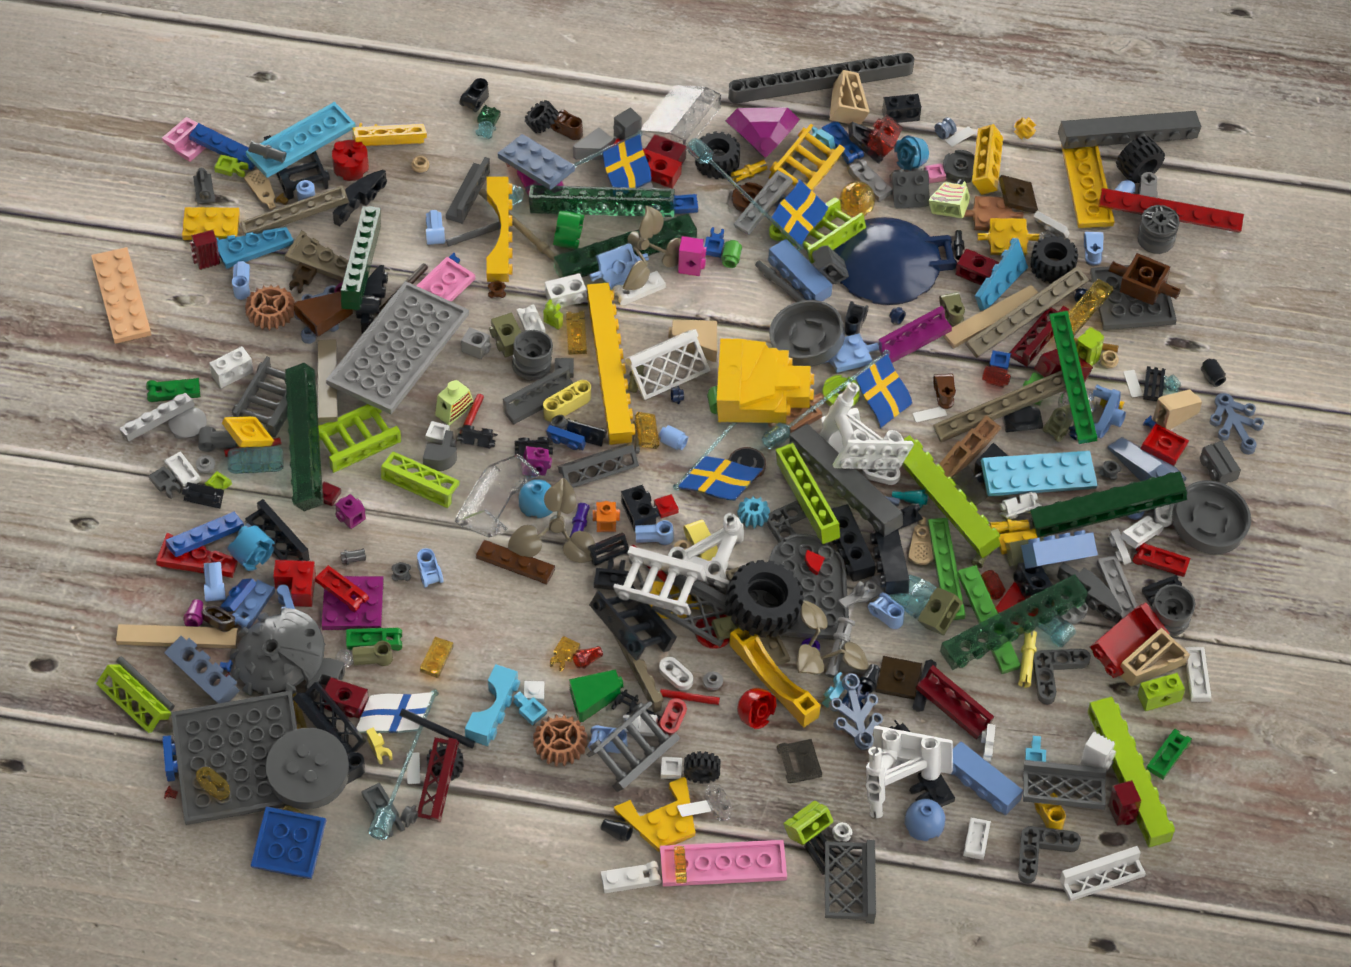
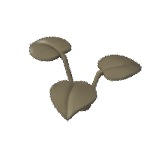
M646 206L645 214L639 226V233L633 231L628 236V243L633 246V250L636 251L641 260L636 262L631 268L623 285L625 290L640 289L649 279L650 270L647 268L648 263L639 250H645L649 246L664 253L662 263L666 267H674L679 264L681 239L674 238L671 240L666 250L649 243L648 238H652L653 234H658L661 231L664 221L662 214L652 207Z
M561 478L546 491L544 496V503L548 510L552 512L557 511V515L551 517L549 526L540 534H538L537 528L534 525L519 527L510 537L508 549L521 556L533 557L542 548L540 537L551 530L553 533L562 532L568 540L563 545V552L568 559L578 563L590 562L592 558L590 557L588 546L595 544L593 537L586 531H576L570 538L566 529H564L565 520L560 516L561 512L565 514L571 513L576 507L577 499L571 484L565 478Z
M803 601L800 610L801 618L804 624L811 629H816V632L808 645L803 644L798 649V673L821 674L824 671L822 660L838 654H844L843 659L851 668L866 671L868 669V661L861 647L853 642H846L843 646L844 650L840 649L820 657L819 650L811 646L818 637L820 629L824 630L827 628V618L818 606L811 602Z

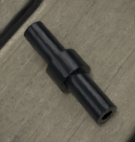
M956 230L953 244L956 251V259L959 260L965 245L964 240H962V231Z

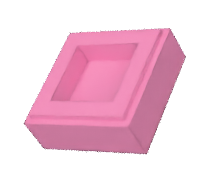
M942 164L924 167V171L928 170L929 183L946 181V174Z

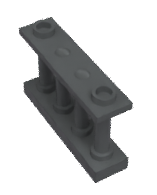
M266 356L264 361L259 363L257 373L239 403L234 405L232 409L233 417H256L260 423L266 424L270 436L276 438L308 383L307 370L300 368L297 374H288L271 368L270 357ZM267 375L289 381L291 385L289 388L283 389L263 381ZM260 388L283 396L280 402L275 403L255 395ZM252 402L272 409L274 413L272 416L266 417L249 411L247 408Z
M651 701L645 704L640 702L632 709L634 713L602 741L599 739L590 746L591 751L586 754L588 757H591L597 753L616 776L617 782L612 787L617 792L627 787L681 739L676 732L671 735L665 734L649 715L646 709L652 705ZM639 715L658 737L660 744L656 747L650 746L632 724ZM626 728L645 751V757L642 760L636 759L619 738L618 734ZM610 741L615 744L631 764V769L627 773L625 771L622 772L603 748Z

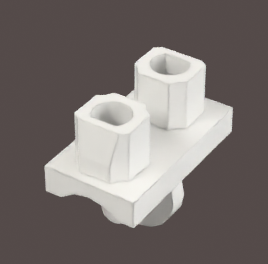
M534 304L524 309H516L525 331L538 330L545 333V327Z

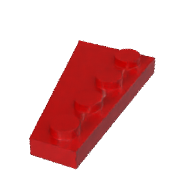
M166 533L156 559L157 566L204 573V563L221 562L222 576L233 578L238 561L232 556L218 551L211 552L206 550L205 546H201L175 557L166 546V539L173 537V535Z

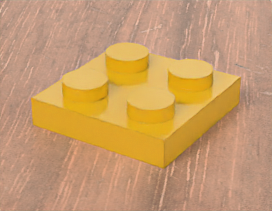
M224 417L222 425L239 447L271 446L274 441L256 417Z

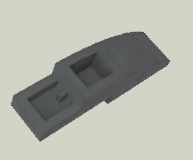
M1064 562L1060 565L1057 578L1063 584L1069 585L1079 594L1085 595L1086 604L1090 609L1098 611L1106 619L1116 624L1120 621L1122 610L1118 601L1097 576L1086 568L1078 572Z

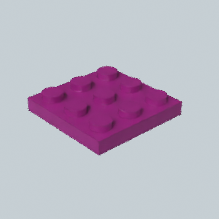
M344 576L369 596V600L366 603H362L356 612L351 611L346 604L324 589L322 630L382 628L384 576Z

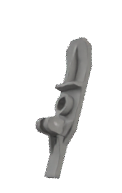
M881 574L873 576L864 583L860 581L854 587L852 593L840 599L838 603L845 609L856 602H868L879 596L880 593H885L884 587H880L879 577Z

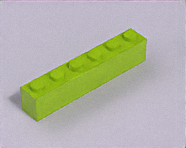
M791 443L775 449L777 465L821 543L825 544L839 539V522L795 445Z

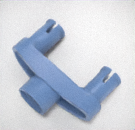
M1096 385L1093 396L1108 401L1099 422H1094L1097 438L1101 439L1111 425L1121 427L1126 412L1118 409L1121 398L1120 391Z

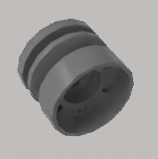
M1154 205L1147 208L1141 217L1138 231V243L1140 246L1153 254H1162L1171 250L1175 244L1180 224L1177 213L1164 205Z
M526 330L519 333L515 337L513 345V370L518 376L528 380H538L545 377L550 372L552 364V339L546 333L538 330Z
M1173 584L1160 588L1155 595L1151 609L1168 630L1169 635L1177 636L1185 632L1189 627L1196 604L1194 596L1188 589Z

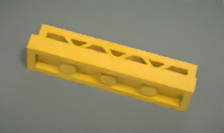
M424 124L352 127V140L355 139V142H362L365 146L424 143V138H427Z

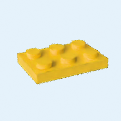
M185 207L182 239L192 240L191 235L213 230L216 238L219 240L227 239V236L231 235L238 237L240 209Z

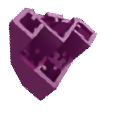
M788 107L737 108L725 122L739 133L760 155L766 158L791 132L800 119Z

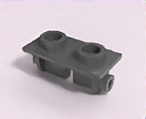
M199 168L196 175L193 176L197 204L215 202L211 173L207 174L204 168Z

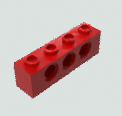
M617 138L612 147L624 141ZM643 148L651 171V181L673 189L681 176L682 162Z

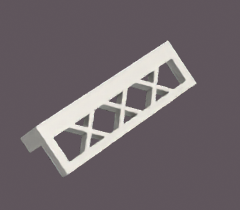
M1138 846L1062 871L1060 882L1069 901L1144 877L1146 873L1139 861L1141 852ZM1135 864L1138 872L1129 873L1125 871L1126 866ZM1111 871L1120 874L1116 880L1107 878L1106 875ZM1093 877L1101 880L1098 886L1090 885L1087 882ZM1077 884L1082 886V890L1073 894L1069 885Z

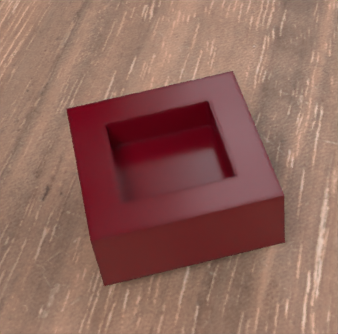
M324 481L315 494V500L333 506L342 493L341 488Z

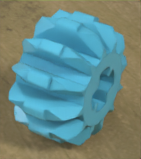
M754 496L751 499L745 497L744 502H740L737 515L740 517V522L745 523L746 528L750 525L754 529L756 525L762 527L764 522H767L769 519L770 509L767 501L762 502L761 497L755 499Z

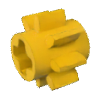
M1022 117L1015 123L1014 127L1016 130L1014 133L1020 139L1024 137L1029 139L1036 132L1034 128L1036 124L1029 117L1027 119Z

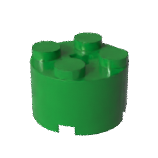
M560 210L553 245L578 250L580 242L578 239H580L583 226L581 225H583L585 215Z

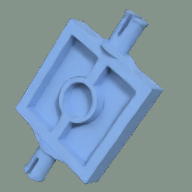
M630 243L596 256L599 271L589 274L592 277L590 279L593 282L602 278L604 283H609L610 290H612L616 285H624L631 268L641 258L635 255ZM647 253L642 254L645 260L648 261L649 257Z
M860 333L846 336L839 352L825 363L829 362L834 367L836 373L872 365V358L869 352L879 350L878 343L866 345Z

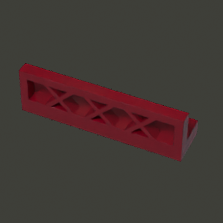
M1062 306L1057 311L1051 307L1045 311L1009 352L1011 353L1010 357L1028 367L1054 336L1051 322L1047 320V316L1063 311H1068L1069 314V308ZM1038 327H1044L1040 333L1037 332ZM1035 338L1030 345L1027 344L1028 339ZM1024 350L1022 357L1016 354V352Z
M934 665L915 688L976 740L982 735V731H986L987 724H991L994 716Z
M434 738L417 811L418 818L437 822L442 820L459 746L457 739ZM438 743L447 745L445 755L442 757L437 753ZM441 762V774L435 777L432 772L433 766ZM436 781L438 784L437 791L431 797L427 791L428 786ZM432 802L431 815L422 814L424 805Z

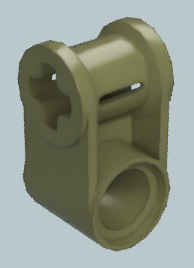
M959 292L940 295V306L945 309V316L949 324L954 327L963 322L965 307Z
M1070 405L1056 408L1043 427V431L1055 437L1057 442H1060L1066 436L1073 422Z

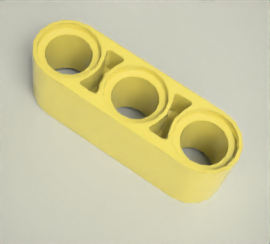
M579 380L547 398L543 403L545 420L551 422L555 416H566L590 402V382Z
M704 520L683 526L685 536L692 545L711 535ZM714 546L697 557L711 561L716 556L718 548Z

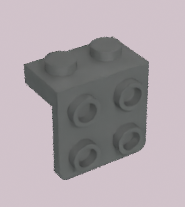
M916 168L905 172L904 169H898L889 175L890 183H893L895 208L927 207L930 205L928 170L922 171V168Z

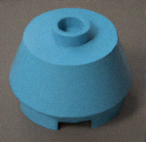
M907 135L895 144L894 153L897 152L899 160L897 164L901 169L912 171V169L919 168L928 161L929 148L923 139Z

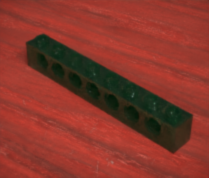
M543 185L530 186V213L559 214L560 210L584 215L644 216L646 206L658 210L663 217H674L675 189L555 186L549 190Z
M689 213L663 221L661 231L658 234H653V237L648 238L649 243L666 250L668 243L674 238L682 239V236L697 238V228ZM633 231L554 256V269L558 277L563 278L579 273L581 277H585L598 272L599 264L596 256L628 244V236ZM649 246L645 250H639L641 254L647 253L648 256L660 252Z
M1076 574L942 642L940 653L952 670L958 667L963 668L971 660L981 659L987 652L998 650L1004 643L1015 641L1023 633H1031L1037 626L1048 624L1054 617L1065 615L1073 607H1081L1086 602L1088 592ZM1061 596H1066L1069 599H1063ZM1028 613H1033L1036 616H1029ZM1011 622H1017L1019 625H1013ZM999 630L1002 634H997L995 631ZM978 639H983L986 642H979ZM961 648H967L969 651H963Z

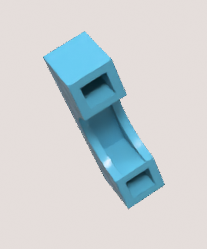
M495 664L488 679V691L495 696L496 700L489 709L482 712H472L465 727V737L485 746H488L490 741L495 739L497 734L496 728L498 724H502L505 717L504 711L512 703V694L519 688L518 671Z

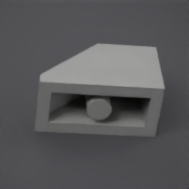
M598 127L573 146V158L576 160L603 159V152L613 146L614 139Z

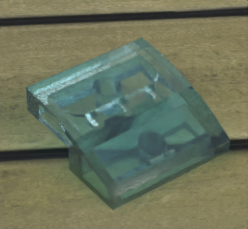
M909 574V593L891 594L889 596L901 605L904 611L916 619L921 611L924 610L936 586L922 578Z

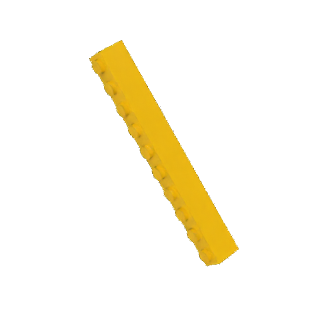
M609 283L588 284L587 300L609 445L632 443V435H635V425L631 424L630 421L633 420L632 408H628L631 400L630 393H626L628 380L623 376V374H626L625 363H621L624 356L623 349L619 348V345H621L620 333L617 334L616 331L619 330L618 319L614 318V315H617L616 304H612V301H614V291L610 290Z

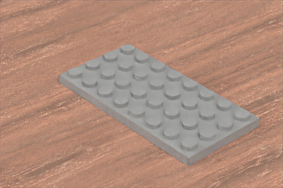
M405 281L326 379V385L392 414L468 317L469 310Z

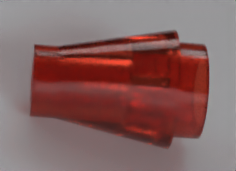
M600 646L576 650V653L572 655V659L577 668L585 669L594 661L603 657V651Z

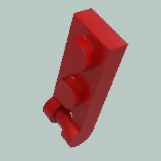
M1143 543L1136 548L1137 553L1134 554L1132 561L1137 565L1144 564L1185 577L1191 558Z
M329 565L315 577L316 583L346 604L353 612H356L362 603H366L369 600V596L363 590Z

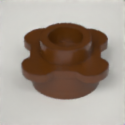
M501 281L489 283L488 297L504 298L506 296L504 291L506 284Z

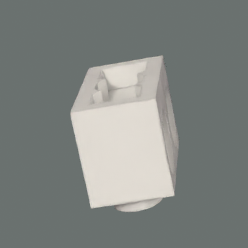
M580 273L545 282L546 298L548 301L551 299L554 306L560 304L561 308L587 301V290Z
M243 347L209 363L211 376L220 388L253 373L252 359Z

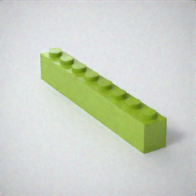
M910 435L904 438V441H912L914 446L902 463L903 468L922 490H925L929 498L979 556L984 558L1001 546L999 532L994 527L990 528L987 518L983 514L980 516L977 513L978 509L974 503H969L966 500L965 493L961 489H956L953 479L950 476L946 477L944 475L945 471L939 464L936 465L933 462L934 459L928 451L925 453L922 450L923 446L919 440H914Z
M1112 696L1090 702L1087 713L1096 733L1104 738L1107 737V740L1110 739L1111 742L1114 741L1115 743L1113 750L1116 751V754L1112 760L1114 761L1112 768L1119 784L1132 780L1141 798L1136 821L1148 848L1171 842L1175 833L1174 824L1172 821H1169L1166 807L1159 800L1158 789L1153 787L1151 774L1143 765L1144 761L1141 753H1138L1136 750L1135 739L1133 736H1130L1128 724L1120 715L1119 704L1114 702Z

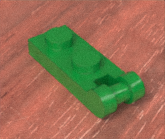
M199 378L161 382L150 380L146 383V389L148 390L147 400L149 402L173 400L177 395L184 393L190 398L201 397Z
M346 629L347 650H352L354 647L374 646L379 641H386L391 645L392 650L399 651L402 649V641L400 640L402 629Z
M1174 729L1149 762L1146 770L1164 780L1183 752L1189 747L1192 738L1189 736L1185 737L1180 734L1179 730Z

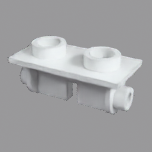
M1029 492L1019 495L1020 503L1017 502L1016 497L1003 500L999 505L1000 509L1004 510V512L999 514L1007 519H1013L1018 517L1020 513H1030L1031 509L1042 505L1035 501L1038 499L1037 494Z

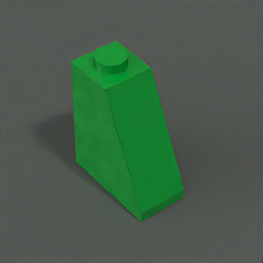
M616 669L569 679V690L580 723L609 705L619 694L621 695V688H624L622 677H618Z

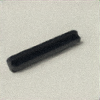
M932 659L925 661L920 681L927 675L933 665L937 666V663ZM918 690L912 706L916 712L924 711L927 698Z

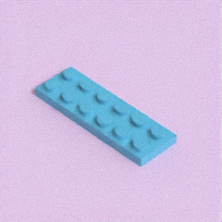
M333 102L260 143L265 146L271 145L274 149L286 152L287 155L284 163L270 158L264 159L263 156L248 150L246 151V156L268 178L352 130V127H356V124Z
M1090 451L982 458L981 460L988 496L1095 489L1098 486Z

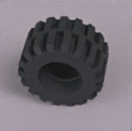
M717 131L700 137V140L697 141L695 153L697 170L701 171L702 175H707L708 178L725 179L726 176L730 177L731 172L737 171L740 165V144L737 142V139L731 137L729 133L726 135L725 132L717 133Z
M1142 136L1130 142L1120 152L1116 166L1128 180L1134 184L1141 183L1143 173L1151 172L1155 174L1165 160V153L1150 136Z
M1048 235L1044 236V239L1040 238L1038 243L1034 244L1030 263L1031 271L1033 274H1036L1035 277L1041 278V281H1048L1049 284H1052L1076 267L1078 250L1075 248L1074 243H1070L1068 238L1064 239L1063 236L1056 237V235L1051 237ZM1049 258H1055V259H1058L1059 261H1054V260H1051V259H1049Z

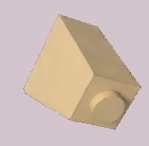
M673 320L672 327H669L668 338H673L686 331L696 329L698 333L697 339L705 358L716 362L717 321ZM694 343L688 344L685 351L694 354L696 350Z
M1190 389L1159 397L1153 421L1171 430L1200 412L1202 401Z

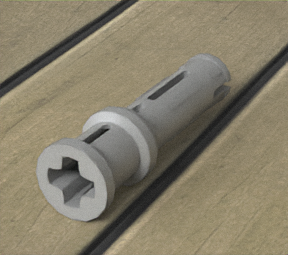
M844 617L838 618V628L836 633L833 634L835 642L832 652L840 649L844 650V644L850 642L851 638L849 636L852 626H855V621ZM838 654L835 665L836 655L830 657L825 672L826 676L834 678L838 674L843 654Z

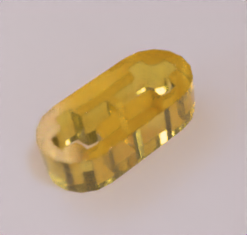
M202 767L197 771L196 778L198 784L214 798L223 800L229 796L230 787L228 782L212 768ZM203 775H205V776H208V775H209V777H210V779H211V782H210L209 780H207L206 778L203 779L202 776H203ZM215 785L219 786L220 788L224 786V791H217Z
M674 846L676 883H687L684 846Z

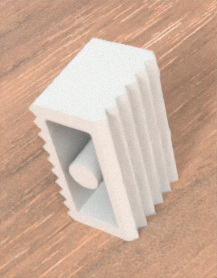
M1093 732L1085 744L1080 765L1106 768V771L1109 772L1114 762L1112 760L1116 754V751L1113 750L1114 741L1111 742L1110 739L1107 740V737L1104 738L1100 734Z

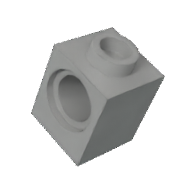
M469 327L461 340V351L482 360L485 353L488 354L491 349L490 335Z

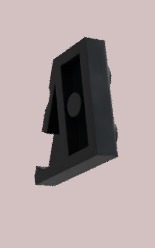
M851 122L848 125L849 140L877 163L883 161L881 133Z

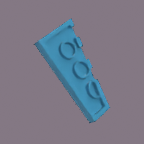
M287 227L264 230L260 234H253L251 232L246 233V236L235 237V235L227 236V239L221 240L216 238L219 256L226 269L233 267L237 262H247L289 247L294 242Z
M1011 239V246L1002 253L1000 263L994 265L991 277L985 279L976 293L975 299L980 311L989 308L1028 268L1019 239Z

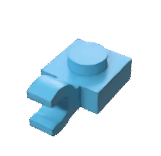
M812 128V136L830 149H836L832 135L822 129Z
M841 672L833 678L834 687L830 686L823 694L825 699L822 701V704L826 708L829 707V702L834 698H839L844 690L840 681Z
M520 691L513 696L515 698L513 703L519 707V714L532 726L547 714V709L534 697L528 700Z
M1033 736L1031 748H1026L1025 760L1046 762V750L1040 749L1041 736Z

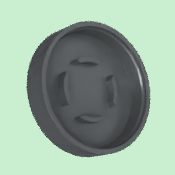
M804 300L788 305L774 317L770 325L769 336L772 348L789 350V358L793 359L792 366L813 367L827 362L839 352L845 340V330L841 315L833 306L818 300Z
M1204 480L1188 485L1186 487L1187 500L1175 503L1172 511L1173 525L1178 535L1192 548L1208 554H1224L1236 549L1244 540L1251 526V513L1246 501L1236 490L1217 481Z
M317 728L293 730L278 739L269 751L266 760L269 786L280 801L291 807L315 809L325 806L335 800L347 784L349 762L346 750L342 743L327 731Z

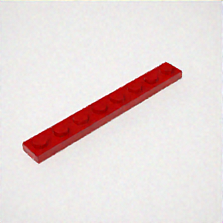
M1106 188L1101 189L1098 206L1101 208L1143 215V212L1151 206L1164 205L1177 213L1179 222L1238 233L1242 231L1244 218L1242 213Z

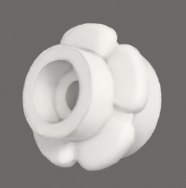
M841 822L832 829V834H834L833 837L836 841L847 842L851 838L852 829L847 823Z

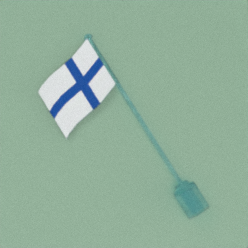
M436 689L429 693L372 695L369 697L356 729L359 733H366V730L373 727L378 733L417 731L387 807L376 810L368 830L369 834L378 840H385L389 836L396 818L391 806L423 729V726L403 718L399 714L403 708L427 719L433 701L439 694Z

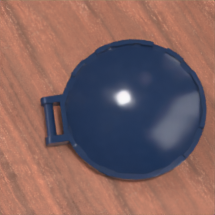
M890 217L866 219L865 229L833 250L845 261L849 275L847 279L839 283L847 287L854 296L860 299L863 297L872 300V303L880 305H898L916 300L919 295L924 292L927 293L933 287L940 271L954 270L957 267V260L954 259L951 247L952 239L950 235L929 236L923 229L910 222ZM944 246L947 260H941L938 247Z

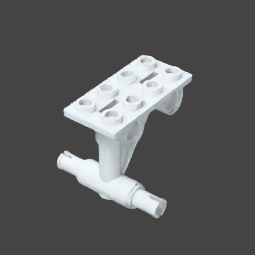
M851 382L848 383L845 391L838 395L834 404L830 406L829 412L823 421V428L819 433L827 442H829L833 432L839 430L843 447L832 464L833 467L843 469H899L914 446L913 442L904 441L901 434L895 430H889L885 437L881 438L848 412L854 403L853 398L859 391V387L853 382L852 384Z
M727 513L724 516V528L686 550L681 547H674L668 554V556L673 558H682L684 561L703 565L706 576L704 581H699L716 587L715 590L726 594L730 584L725 574L729 565L728 559L735 542L740 544L744 539L743 524L732 513ZM720 543L716 556L711 561L697 557Z
M875 726L873 729L874 747L868 751L869 763L866 766L867 800L870 803V816L874 818V812H876V818L883 816L882 803L885 801L886 785L920 770L922 777L926 780L937 779L941 772L951 774L953 771V741Z

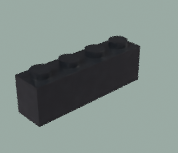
M873 528V533H870L871 545L874 544L875 546L873 547L874 559H878L876 568L877 573H881L879 577L880 587H884V591L888 595L909 593L910 579L898 529L884 537Z

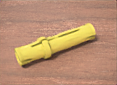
M1031 630L1025 631L1024 645L1021 647L1022 661L1018 685L1022 687L1023 682H1025L1024 688L1031 686L1034 654L1037 651L1035 647L1037 632L1033 631L1031 635Z

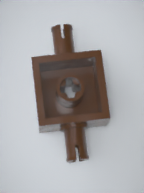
M1136 253L1128 267L1115 261L1110 265L1108 272L1123 277L1119 292L1150 305H1154L1161 294L1177 300L1181 292L1180 288L1166 283L1171 266Z

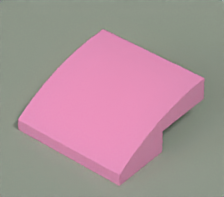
M186 117L162 137V140L173 151L191 162L206 147L189 140V135L198 123Z

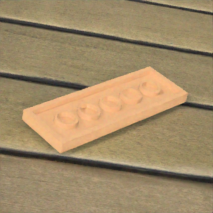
M125 247L91 255L114 343L151 336L128 248Z

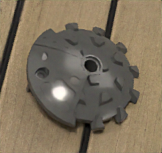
M284 608L281 609L280 614L269 616L268 613L260 614L257 617V623L249 629L244 627L239 632V637L242 639L237 649L232 648L230 651V659H235L236 669L231 671V675L235 681L241 679L245 683L242 691L250 696L254 691L262 693L263 696L292 691V694L298 692L296 686L304 679L310 682L321 666L326 645L323 634L317 623L309 615L296 609Z

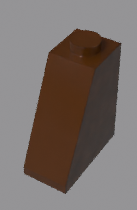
M341 292L293 303L295 315L317 337L353 314L352 309H341Z

